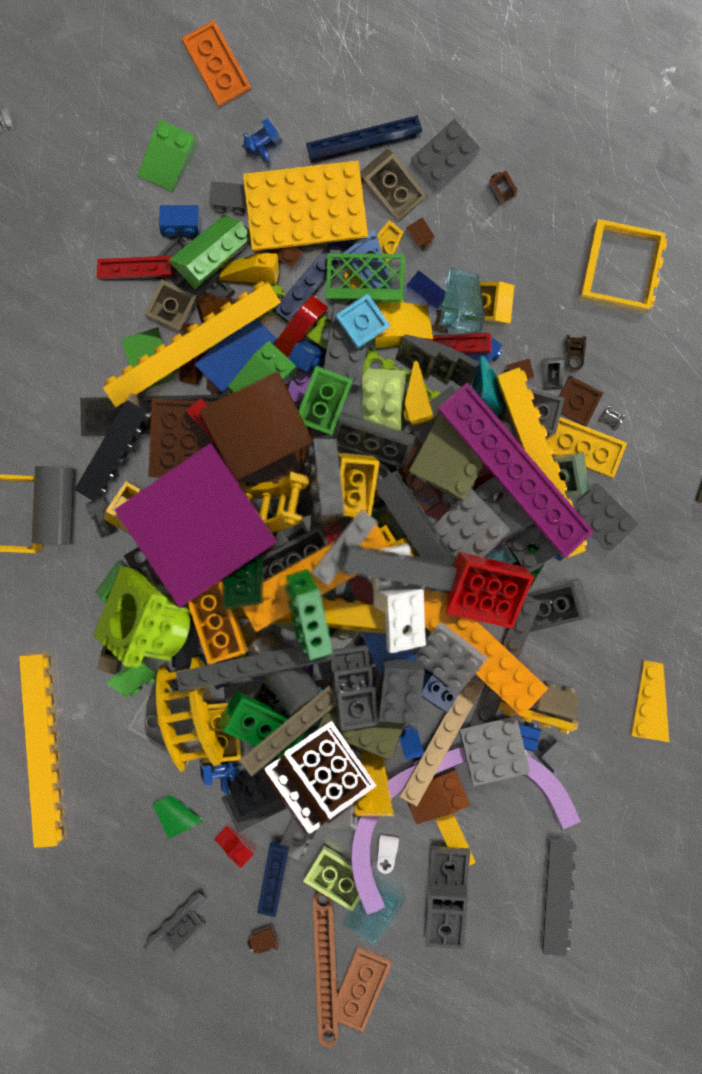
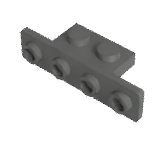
M201 894L191 896L188 903L183 908L178 909L171 920L163 923L160 930L147 939V943L143 946L145 950L154 951L164 940H166L174 952H178L204 927L194 911L207 898Z

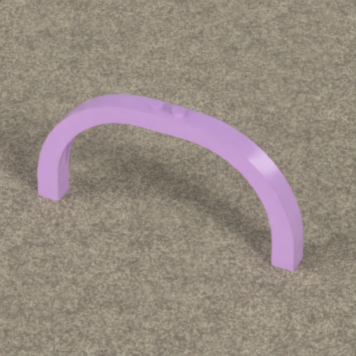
M464 747L448 751L435 775L452 767L468 763ZM527 756L530 773L524 774V776L533 782L545 796L560 829L563 830L581 822L567 791L560 781L541 763ZM420 760L413 762V767L397 774L388 781L391 800L404 790ZM379 816L360 817L352 845L354 882L367 915L385 908L375 884L370 865L371 837Z

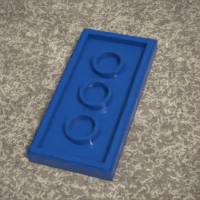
M256 318L218 342L195 364V367L223 393L250 358L267 341L273 344L277 338Z

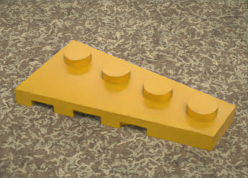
M643 660L631 736L669 742L663 663Z
M361 749L360 763L377 786L356 801L355 815L394 816L385 759Z

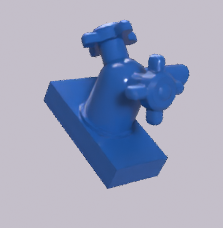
M269 118L261 121L263 128L251 136H248L247 133L243 134L245 139L242 148L246 151H254L255 154L260 153L265 163L269 162L270 155L264 144L270 141L278 144L282 141Z
M199 760L203 784L205 786L212 785V779L220 778L221 790L226 795L229 794L228 777L230 781H234V777L240 769L230 761L213 766V764L203 763V760Z

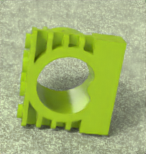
M121 566L93 636L102 645L107 646L117 656L118 660L122 661L124 666L138 668L144 656L171 661V657L180 651L186 641L191 611L187 603L179 608L171 595L156 590L139 570Z

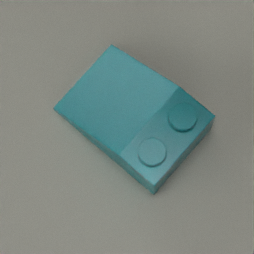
M481 356L472 389L498 418L499 413L503 411V402L499 400L501 391L495 377L497 375L485 356Z

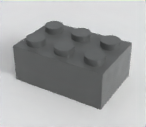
M453 119L411 157V163L432 187L437 190L479 152L480 146Z
M595 483L590 490L573 504L574 509L594 531L592 535L608 551H612L638 525L633 517L599 483Z
M383 658L377 706L379 722L418 724L425 671L422 661Z

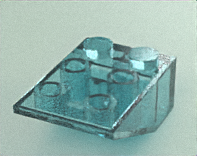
M451 268L439 326L471 333H481L485 312L479 275Z
M373 876L385 908L367 915L361 900H359L353 912L350 910L342 925L375 944L405 901V895Z

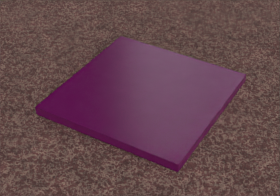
M212 443L114 509L179 608L277 542Z

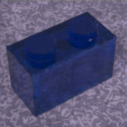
M419 270L406 285L410 292L435 312L449 295Z

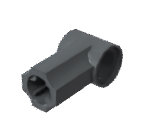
M104 497L85 504L90 518L94 520L101 538L117 532L113 524L104 520L105 511L108 508Z

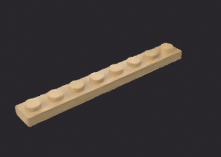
M470 680L459 693L434 734L400 798L417 807L485 683Z

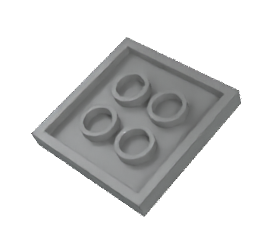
M472 489L469 490L465 500H458L434 525L455 557H457L458 552H463L485 558L511 531Z
M442 622L437 625L425 641L426 645L422 646L415 655L416 660L422 661L426 669L457 693L463 690L487 660L485 655Z
M155 681L127 729L169 754L160 726L157 723ZM170 687V692L175 691L174 688ZM189 697L170 700L171 714L191 710ZM192 718L173 722L177 736L192 733L195 728Z
M517 716L460 729L473 786L530 773Z

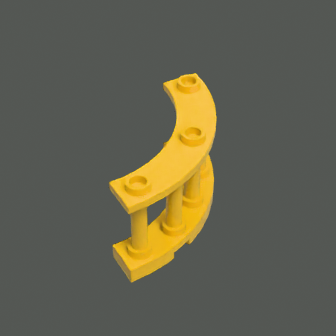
M290 472L286 477L279 479L277 484L263 482L256 483V486H246L245 482H238L249 500L263 498L259 515L271 532L294 527L302 520V516L295 515L299 491L309 484L310 477ZM280 497L276 517L267 519L270 500ZM290 497L288 510L285 512L287 499Z
M194 657L189 669L206 665L200 657ZM163 664L159 665L158 673L156 674L157 723L160 726L173 764L177 766L180 772H184L187 761L200 758L209 759L213 766L221 765L224 748L220 744L214 730L210 731L207 721L210 719L207 703L203 702V691H206V687L181 693L179 690L170 692L171 680L177 679L176 672L169 673ZM190 697V711L171 714L170 700ZM192 718L196 732L177 736L173 722ZM198 740L204 749L185 753L180 743Z

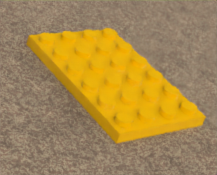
M358 160L243 174L252 251L368 238Z

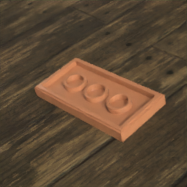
M358 946L356 947L338 991V1023L364 1032L391 967L392 960Z

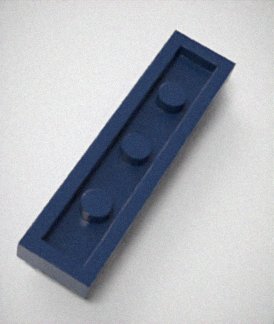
M270 843L257 910L259 914L276 917L289 846Z

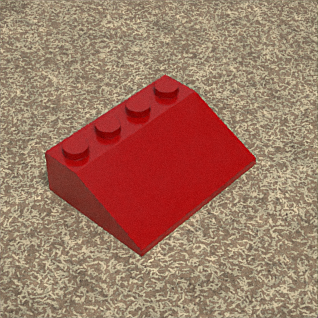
M458 552L453 565L457 568L451 591H448L445 613L513 629L534 576L522 566Z

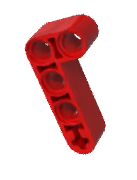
M312 295L297 311L273 345L288 358L295 344L301 343L328 307Z

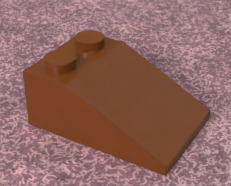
M455 767L434 775L417 807L407 802L416 825L452 814L470 806Z

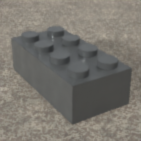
M334 304L323 369L352 379L350 389L358 391L361 386L368 342L357 349L335 317L336 314L348 306Z

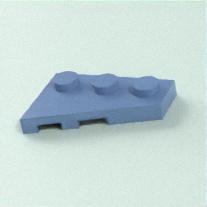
M374 230L369 233L368 238L361 239L346 250L344 254H382L376 231ZM354 259L351 262L356 271L364 264L360 259ZM373 259L368 265L376 271L383 263L379 259ZM367 266L359 273L364 281L373 274ZM386 266L378 273L384 281L390 277ZM376 276L368 283L372 289H377L382 284ZM390 280V281L387 283V285H388L391 289H393V285H392V282H391V280Z

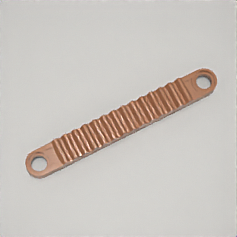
M318 892L313 898L318 1038L321 1045L332 1047L339 1037L333 899ZM319 896H325L328 899L326 906L319 905ZM327 1031L331 1032L334 1036V1039L330 1042L326 1041L323 1036Z

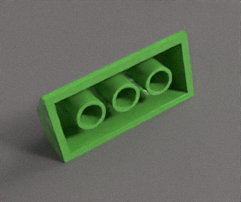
M223 215L169 259V262L196 289L250 244V230L240 220Z

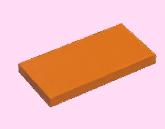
M215 20L181 38L218 107L252 89Z

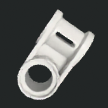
M380 835L377 868L383 874L390 873L394 868L399 843L398 837ZM387 859L388 863L391 865H387V868H383V864H380V862L383 863L384 860Z

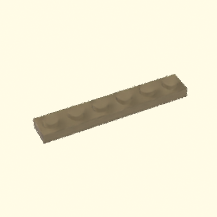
M330 686L324 688L321 693L299 709L239 760L250 776H253L336 706L332 688Z

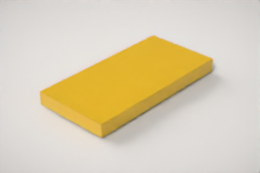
M562 417L559 418L556 434H548L546 438L547 444L550 443L553 448V456L584 452L587 469L614 479L627 442Z

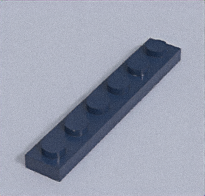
M418 115L308 142L306 147L310 160L320 159L324 156L340 154L344 151L356 150L364 146L376 145L380 142L396 140L404 136H413L416 133L422 132V127Z
M358 239L329 242L280 301L281 303L273 309V312L289 323L301 306L326 279L328 253L344 254ZM332 258V267L335 268L341 259Z

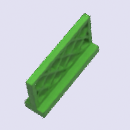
M328 253L327 285L325 291V299L328 302H356L367 294L373 302H405V254ZM332 258H340L345 264L336 271L332 267ZM354 259H360L364 263L357 271L349 265ZM373 259H379L383 263L376 271L368 265ZM393 259H401V266L394 272L388 264ZM348 266L354 274L345 281L339 273ZM367 266L373 274L364 281L359 273ZM385 266L393 273L386 281L378 275ZM338 275L344 283L339 288H331V281ZM355 276L363 282L359 288H352L348 284ZM376 276L382 284L377 289H372L368 283ZM396 276L400 281V289H391L387 283Z

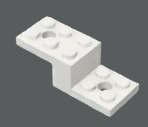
M408 544L379 549L411 556L410 545ZM373 577L374 607L384 612L386 617L387 651L393 653L425 646L423 589L415 587L414 584L408 583V586H404L393 580H390L388 583ZM408 625V632L403 634L402 629Z

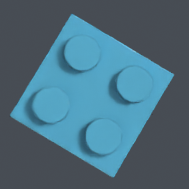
M368 294L335 316L357 349L390 327Z

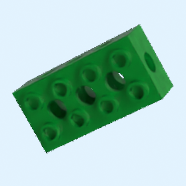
M306 569L285 576L287 584L284 585L287 596H290L288 605L290 611L294 614L291 619L294 627H297L295 636L297 642L301 645L303 654L307 653L310 660L332 654L333 651L320 590L311 573Z
M236 690L218 725L223 732L253 746H257L290 717ZM306 731L277 754L276 757L281 758L284 753L298 745Z

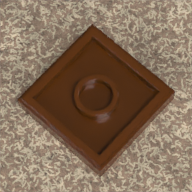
M569 375L559 394L560 397L565 398L561 415L587 427L604 392Z

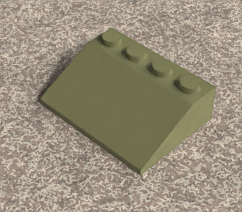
M439 412L408 472L454 500H465L483 463Z
M376 692V699H377V706H378L379 693ZM334 706L323 716L318 730L332 722L346 743L391 761L406 723L379 722V725L341 731L336 706Z

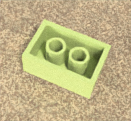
M367 369L362 376L363 419L403 431L407 426L403 410H406V371Z
M323 845L306 872L303 882L353 912L360 897L354 882L352 861Z

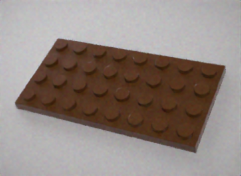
M152 399L148 477L161 478L210 443H212L224 461L219 449L186 412L197 401ZM205 402V403L207 404V406H209V405H211V404L214 403V402ZM306 446L236 481L272 482L277 484L279 479L286 477L290 472L305 476Z

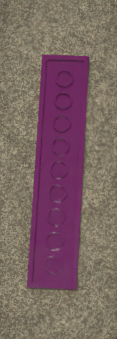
M468 383L464 384L437 408L563 558L571 554L594 532Z

